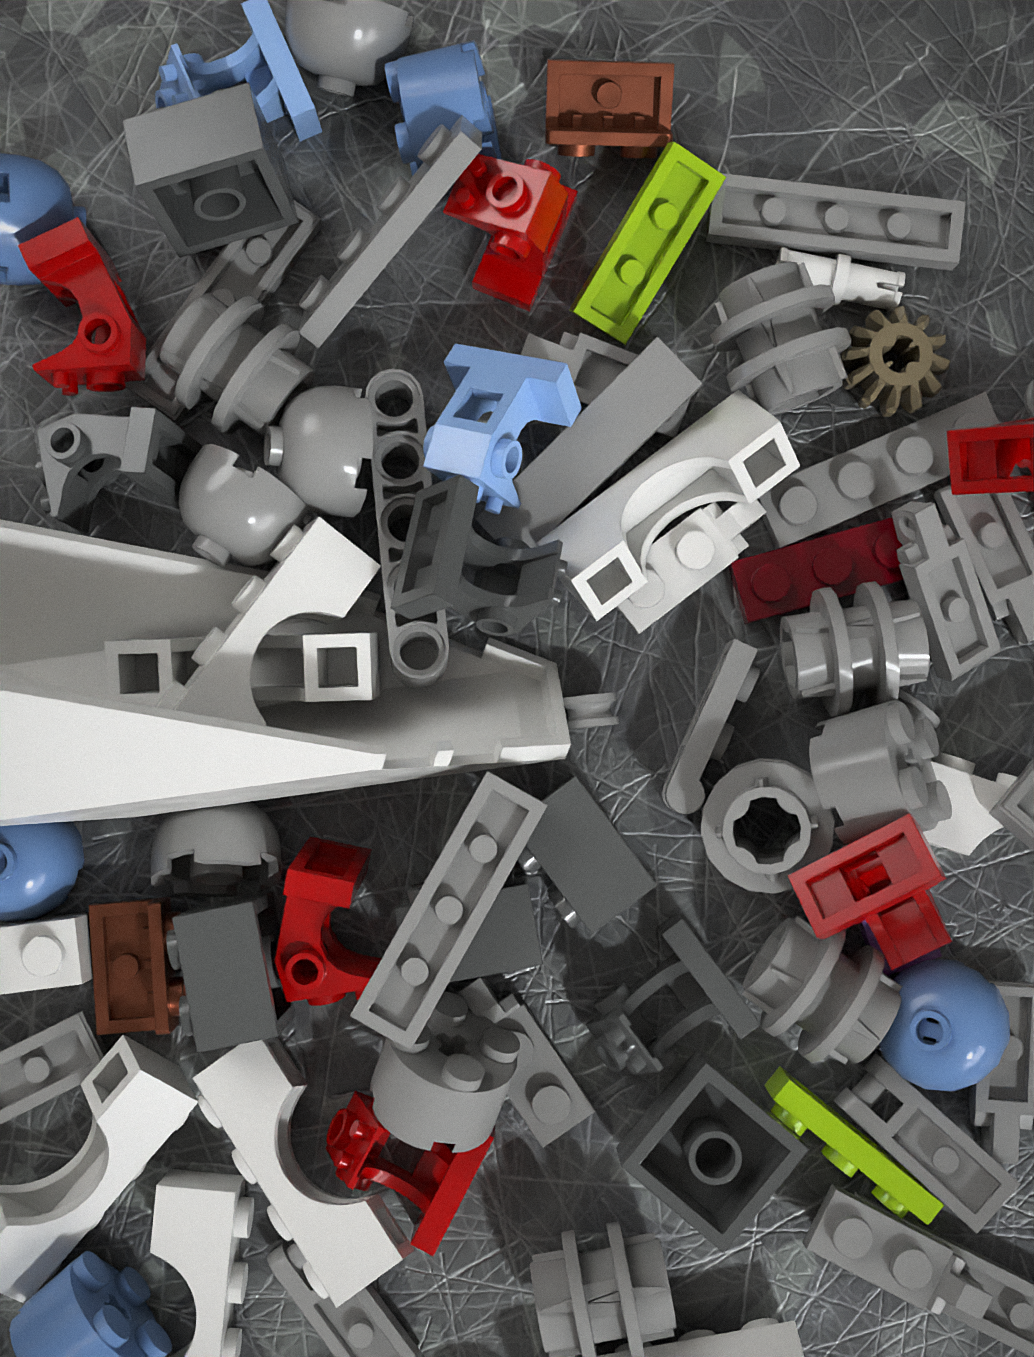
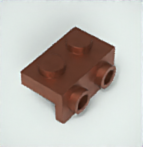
M548 59L545 143L558 144L557 154L561 156H595V145L620 146L621 157L656 158L658 147H666L668 142H673L671 116L675 64L673 62Z
M171 897L101 902L88 905L97 1035L155 1030L156 1035L170 1034L179 1025V999L181 996L186 995L183 976L176 977L175 970L171 966L166 936L168 930L174 929L172 918L181 914V912H171Z

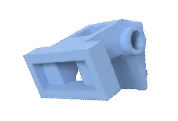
M247 0L241 3L252 35L234 53L224 58L204 63L202 56L199 54L182 55L176 43L170 47L166 65L159 66L162 82L160 89L155 93L156 108L168 107L202 97L246 80L252 88L267 123L288 114L300 142L322 133L315 106L267 0Z
M454 344L444 360V364L455 388V393L436 424L430 427L425 436L423 444L425 461L423 467L442 481L460 474L478 485L479 491L476 503H479L480 500L487 502L485 510L488 512L500 514L502 505L519 509L521 502L512 479L518 473L522 461V448L517 441L521 430L528 422L533 420L571 427L582 409L568 365L563 362ZM489 411L493 412L487 423L478 422L482 414Z

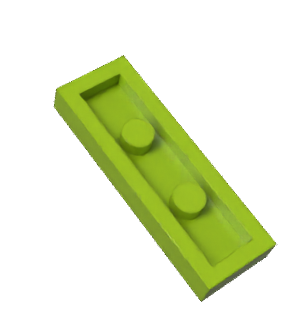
M668 142L569 308V311L619 343L626 345L726 179V176L676 142Z
M779 1066L765 1083V1088L776 1102L770 1111L797 1135L802 1136L808 1128L827 1144L821 1150L822 1154L846 1175L852 1178L859 1169L877 1185L871 1193L899 1218L903 1219L910 1211L926 1225H929L943 1208L944 1204L901 1163L784 1068Z

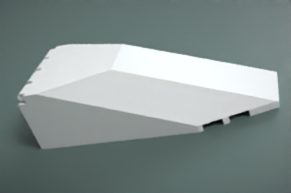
M0 519V826L139 817L565 759L571 741L557 663L490 637L487 640L484 652L448 638L447 668L442 678L432 686L425 688L409 687L399 681L391 667L386 614L376 610L381 595L363 590L345 617L326 625L303 619L285 620L275 624L265 635L379 631L381 695L373 700L317 702L254 700L266 722V725L262 726L107 699L104 641L206 637L215 627L225 632L239 613L231 607L235 597L254 575L264 580L269 572L227 564L225 568H222L207 559ZM425 641L411 642L401 652L402 661L414 670L427 669L438 658L433 646Z

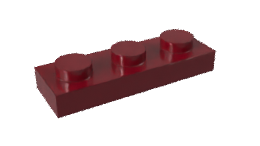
M893 518L731 562L728 568L744 624L810 607L812 593L817 589L831 587L839 599L854 595L857 586L862 583L876 581L880 587L904 581L899 567L901 563L897 557V549L903 545L897 538Z

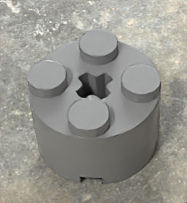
M892 700L817 723L815 728L823 733L810 739L809 754L813 781L823 810L836 807L844 825L833 828V830L845 845L909 813L917 821L922 832L932 830L937 826L938 822L951 818L952 805L945 785L936 779L931 764L932 757L939 755V743L935 730L927 718L916 721L903 702Z
M443 992L411 1051L393 1040L385 1038L370 1082V1091L372 1090L375 1098L372 1109L377 1120L392 1135L416 1148L431 1151L434 1142L455 1144L452 1153L466 1152L480 1146L492 1133L516 1071L517 1054L520 1049L518 1037L510 1030L499 1027L489 1018L474 1015L469 1009L467 1002L461 996L450 992Z

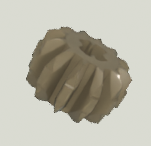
M897 306L892 311L889 319L879 310H874L865 319L866 328L855 325L849 331L852 348L845 349L840 354L844 367L854 371L847 375V378L843 379V388L846 390L854 389L858 386L863 388L865 392L858 400L859 408L866 409L876 398L880 399V410L883 417H891L897 411L899 404L908 413H914L922 407V396L933 398L942 388L936 376L945 373L949 369L950 360L934 354V352L946 343V335L935 334L928 337L923 332L929 325V315H921L913 324H909L905 306ZM888 351L898 355L895 363L903 361L904 368L899 373L889 369L893 363L892 361L884 363L883 357Z

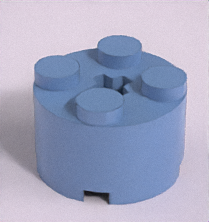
M475 40L400 57L396 61L385 63V74L389 92L393 102H399L404 121L395 124L397 144L403 163H410L412 176L424 163L417 155L433 131L440 124H443L450 130L461 115L482 132V149L478 154L501 159L491 97L487 95L484 82L479 81V76L485 75V71Z
M85 1251L26 1301L23 1307L18 1310L20 1313L12 1319L9 1328L11 1344L16 1357H165L172 1351V1344L168 1334L156 1322L155 1317L145 1302L150 1298L151 1293L144 1278L131 1267H125L119 1272L90 1251Z

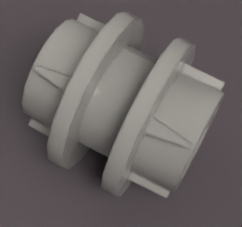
M789 261L762 268L740 278L722 290L719 294L721 301L715 303L722 324L710 336L716 351L728 352L740 349L744 363L733 369L726 376L732 393L737 390L741 392L747 391L751 400L770 414L777 415L814 402L843 385L842 379L848 376L840 353L851 345V338L847 328L836 327L822 330L818 316L826 312L835 303V296L830 285L820 284L813 286L804 262L798 265L797 262Z
M205 293L195 299L185 309L168 333L161 348V361L180 375L174 395L177 401L187 409L198 407L209 398L216 401L217 405L214 409L211 423L214 429L224 436L233 434L241 426L247 424L261 436L265 437L267 426L279 425L285 406L298 393L308 390L315 377L314 370L294 356L300 341L299 331L289 323H283L266 335L259 330L264 315L263 304L253 296H244L228 307L211 293Z
M876 581L862 583L857 586L853 607L842 609L838 597L831 587L822 588L812 593L810 613L784 616L781 619V656L790 695L793 699L822 697L824 706L830 716L845 715L850 712L853 691L865 690L870 704L875 706L897 700L900 686L927 681L930 662L929 643L923 614L918 603L914 599L888 602L883 589Z
M759 758L736 765L714 785L702 810L701 837L709 860L725 879L748 891L775 894L793 888L787 875L829 854L833 846L835 820L831 808L823 810L816 792L813 776L808 771L787 760ZM760 797L776 798L783 810L797 815L800 826L788 834L784 847L774 850L760 849L758 843L752 837L740 833L737 819L746 813L751 800Z
M797 916L794 921L790 918L784 920L765 941L745 976L743 983L745 990L742 992V995L763 1010L760 1026L775 1037L784 1033L794 1023L803 1028L799 1037L797 1051L810 1062L820 1061L829 1054L843 1064H846L848 1060L854 1064L859 1063L873 1052L891 1027L901 1004L899 991L902 986L882 972L884 968V954L872 946L866 945L848 958L840 953L845 942L846 929L826 939H820L816 937L810 923Z
M617 1221L606 1224L610 1248L579 1253L575 1231L570 1230L561 1232L563 1249L532 1255L533 1262L530 1263L533 1294L545 1353L549 1352V1357H568L582 1354V1357H597L596 1343L622 1338L628 1339L631 1357H645L644 1342L674 1336L673 1329L677 1328L671 1290L659 1238L656 1239L655 1232L622 1237L620 1223Z

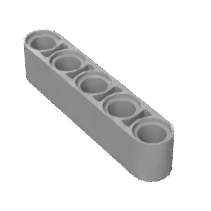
M388 369L379 372L371 378L366 387L365 398H369L373 421V453L370 460L390 663L394 675L401 683L412 688H425L432 686L440 680L447 668L449 642L445 609L410 620L390 609L405 542L395 539L389 532L391 524L397 519L403 517L411 518L417 492L432 486L431 472L423 467L425 461L423 444L427 434L424 400L420 383L413 375L400 369ZM392 396L406 400L411 406L404 415L397 417L387 416L377 407L385 398ZM399 456L412 460L418 469L408 478L395 479L389 476L383 470V467L391 458ZM425 641L433 646L438 658L431 667L424 670H414L402 661V650L411 642Z

